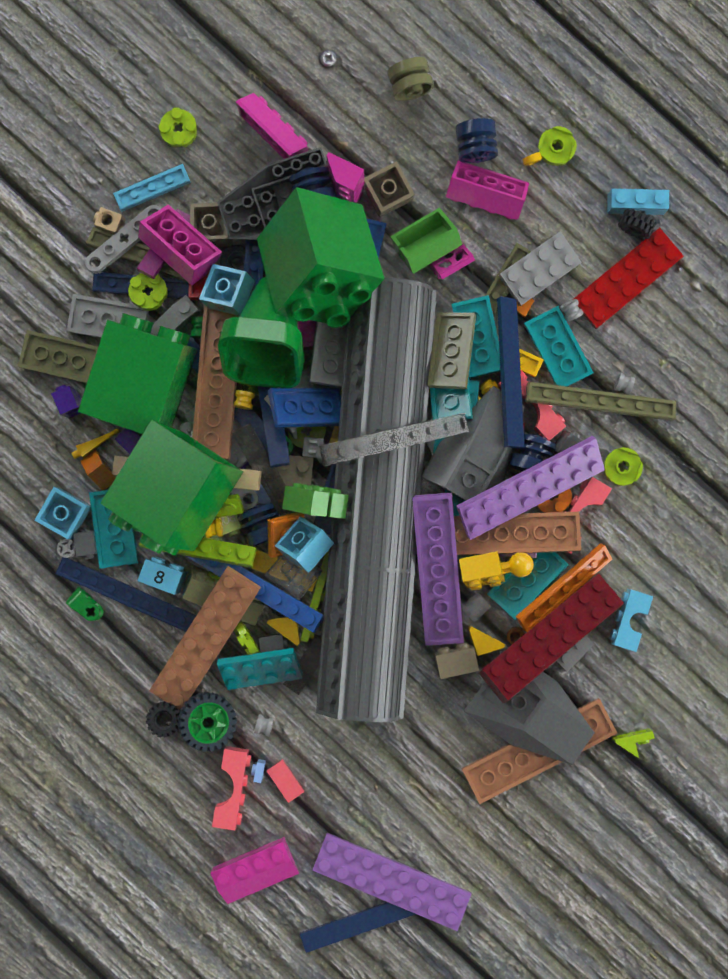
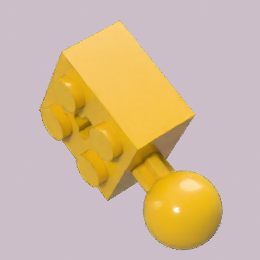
M498 551L459 559L463 583L467 589L471 588V590L482 589L484 585H490V587L499 586L501 582H505L504 574L512 573L517 577H525L532 572L534 566L532 558L524 552L515 553L507 562L501 561Z

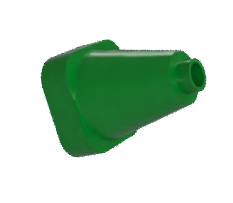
M263 277L257 283L239 317L229 318L223 323L218 342L222 371L228 379L240 384L273 388H293L300 383L304 365L302 334L298 329V321L294 317L275 313L267 277Z

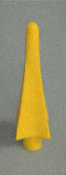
M115 429L103 436L76 445L77 450L71 453L74 459L80 456L85 458L105 441L119 433L120 430Z

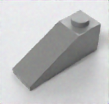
M185 295L154 323L151 333L158 335L160 326L179 331L191 322L192 317H198L201 313L188 296Z

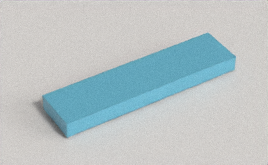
M181 164L113 194L121 212L187 185L191 181L184 165Z

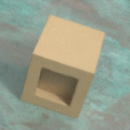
M101 207L99 212L95 213L93 222H95L96 228L115 234L123 228L126 219L119 213ZM107 218H112L111 224L104 225V221Z

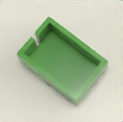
M440 208L390 236L396 252L405 261V264L413 274L463 245L457 228Z
M293 483V486H285L282 509L324 517L328 515V517L345 519L348 495L341 494L340 489Z

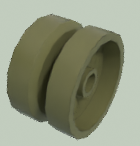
M408 58L394 64L387 70L389 82L393 84L392 92L395 100L408 101L429 93L434 88L432 76L428 74L430 68L426 58Z

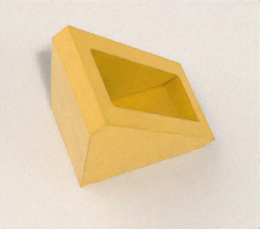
M288 617L272 618L267 621L268 625L296 646L299 645L301 640L298 623Z
M469 625L468 631L477 656L505 647L506 644Z

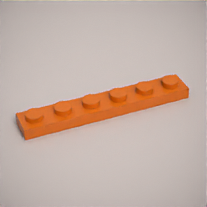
M600 543L515 616L524 631L528 632L612 560L605 545Z

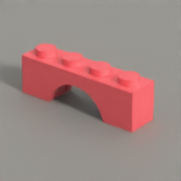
M520 370L522 399H526L528 378ZM501 381L498 383V386H499L500 389H501ZM531 403L537 412V422L534 430L539 436L550 441L566 427L564 424L565 420L560 414H555L552 410V405Z
M594 477L583 481L579 487L582 490L578 496L576 494L573 496L570 503L572 506L568 512H580L588 505H602L612 488Z
M226 746L224 749L221 769L226 771L232 778L234 790L228 800L216 805L212 827L235 831L237 825H241L242 813H239L240 806H244L245 794H242L243 786L247 787L249 775L245 773L246 767H250L252 757L248 755V749Z

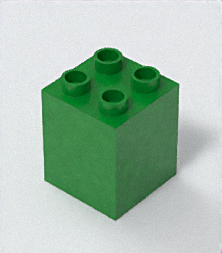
M296 187L257 238L275 313L294 317L297 321L311 320L327 323L329 327L333 328L342 327L350 321V317L371 298L372 292L385 279L362 204Z
M122 313L120 323L107 320L78 412L141 434L144 433L151 420L173 427L198 350L188 346L191 335L160 326L158 335L151 333L154 325L153 322Z
M151 420L100 504L112 511L108 518L112 524L127 532L132 528L142 533L143 535L139 540L140 543L156 553H161L164 550L172 555H176L179 550L195 551L244 471L183 431Z

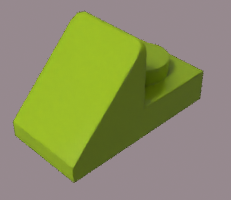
M649 728L611 737L612 741L638 758L636 743L638 742L639 745L647 744L650 742L649 740L655 739L653 731Z

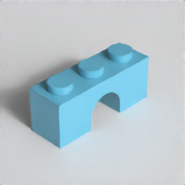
M611 189L607 195V214H623L625 209L645 211L647 215H664L669 209V190Z
M627 589L622 594L621 600L624 604L621 611H617L615 617L617 624L615 629L611 630L609 639L612 645L637 652L642 633L636 632L631 628L630 619L636 613L648 615L653 596Z

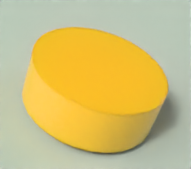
M540 152L523 158L522 161L524 166H530L540 162L542 156Z

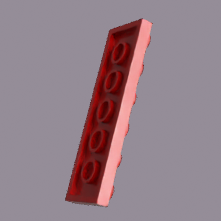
M659 227L651 234L649 239L642 241L574 299L578 300V307L582 309L586 319L597 329L682 259L684 255Z

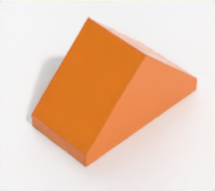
M94 450L80 461L86 474L102 491L112 485L116 475H112V470L97 450Z

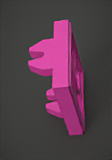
M464 244L449 252L453 253L452 257L446 259L443 256L430 264L438 279L441 278L443 280L475 261L473 254ZM461 253L462 259L457 261L455 259L456 255ZM444 262L451 263L447 268L439 267Z

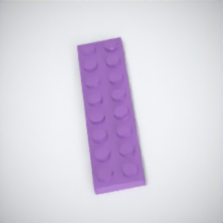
M591 436L457 505L456 507L467 537L471 540L604 471L597 439Z
M452 493L415 495L412 497L425 646L464 643Z
M330 833L326 834L312 870L458 931L472 894L465 889Z

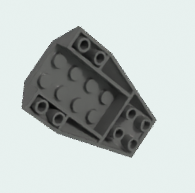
M492 386L472 408L473 418L461 420L439 443L421 476L433 485L443 487L464 501L505 480L513 448L504 447L502 392L495 386Z

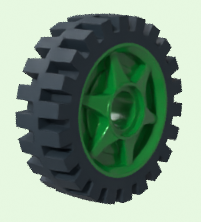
M204 692L190 697L180 709L177 719L178 729L183 740L192 748L202 752H211L229 743L228 740L232 739V734L236 730L235 724H237L236 713L232 705L224 697L216 693ZM206 717H211L212 721L209 726H203V720Z

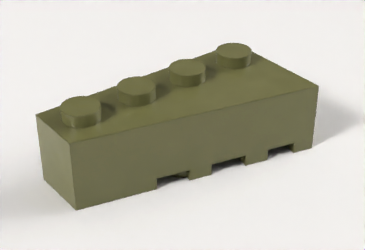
M192 564L184 582L182 599L203 606L220 577ZM254 598L241 621L255 626L264 603Z

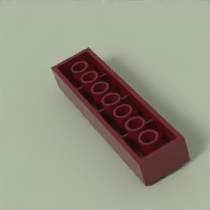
M598 573L478 672V674L504 704L622 606L624 602Z

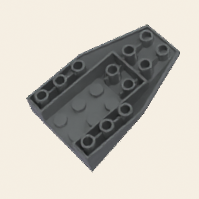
M319 147L268 164L220 199L217 204L229 239L257 240L258 236L293 192L292 186L295 184L290 183L289 177L307 168L327 167L322 148ZM332 182L324 187H333Z
M544 672L504 704L487 683L484 682L464 710V712L511 745L573 765L595 733L559 683Z

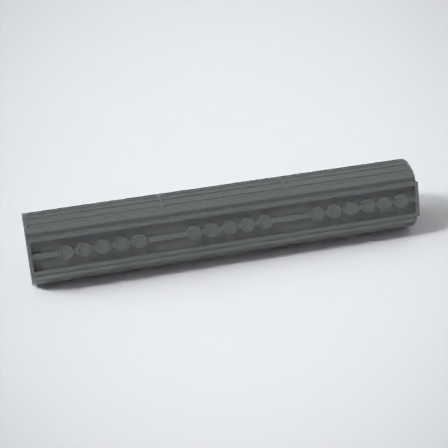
M385 278L372 292L371 298L354 312L347 324L334 489H340L341 494H347L348 503L346 518L332 517L330 539L334 544L329 549L324 607L325 616L323 620L316 706L317 714L334 719L362 722H393L403 719L417 554L412 497L422 495L421 476L423 474V459L425 456L424 446L429 400V387L427 384L434 339L435 305L437 302V291L425 283L413 280Z

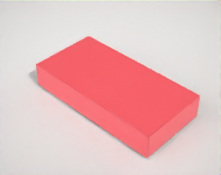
M283 759L267 769L268 774L288 803L304 792V789Z

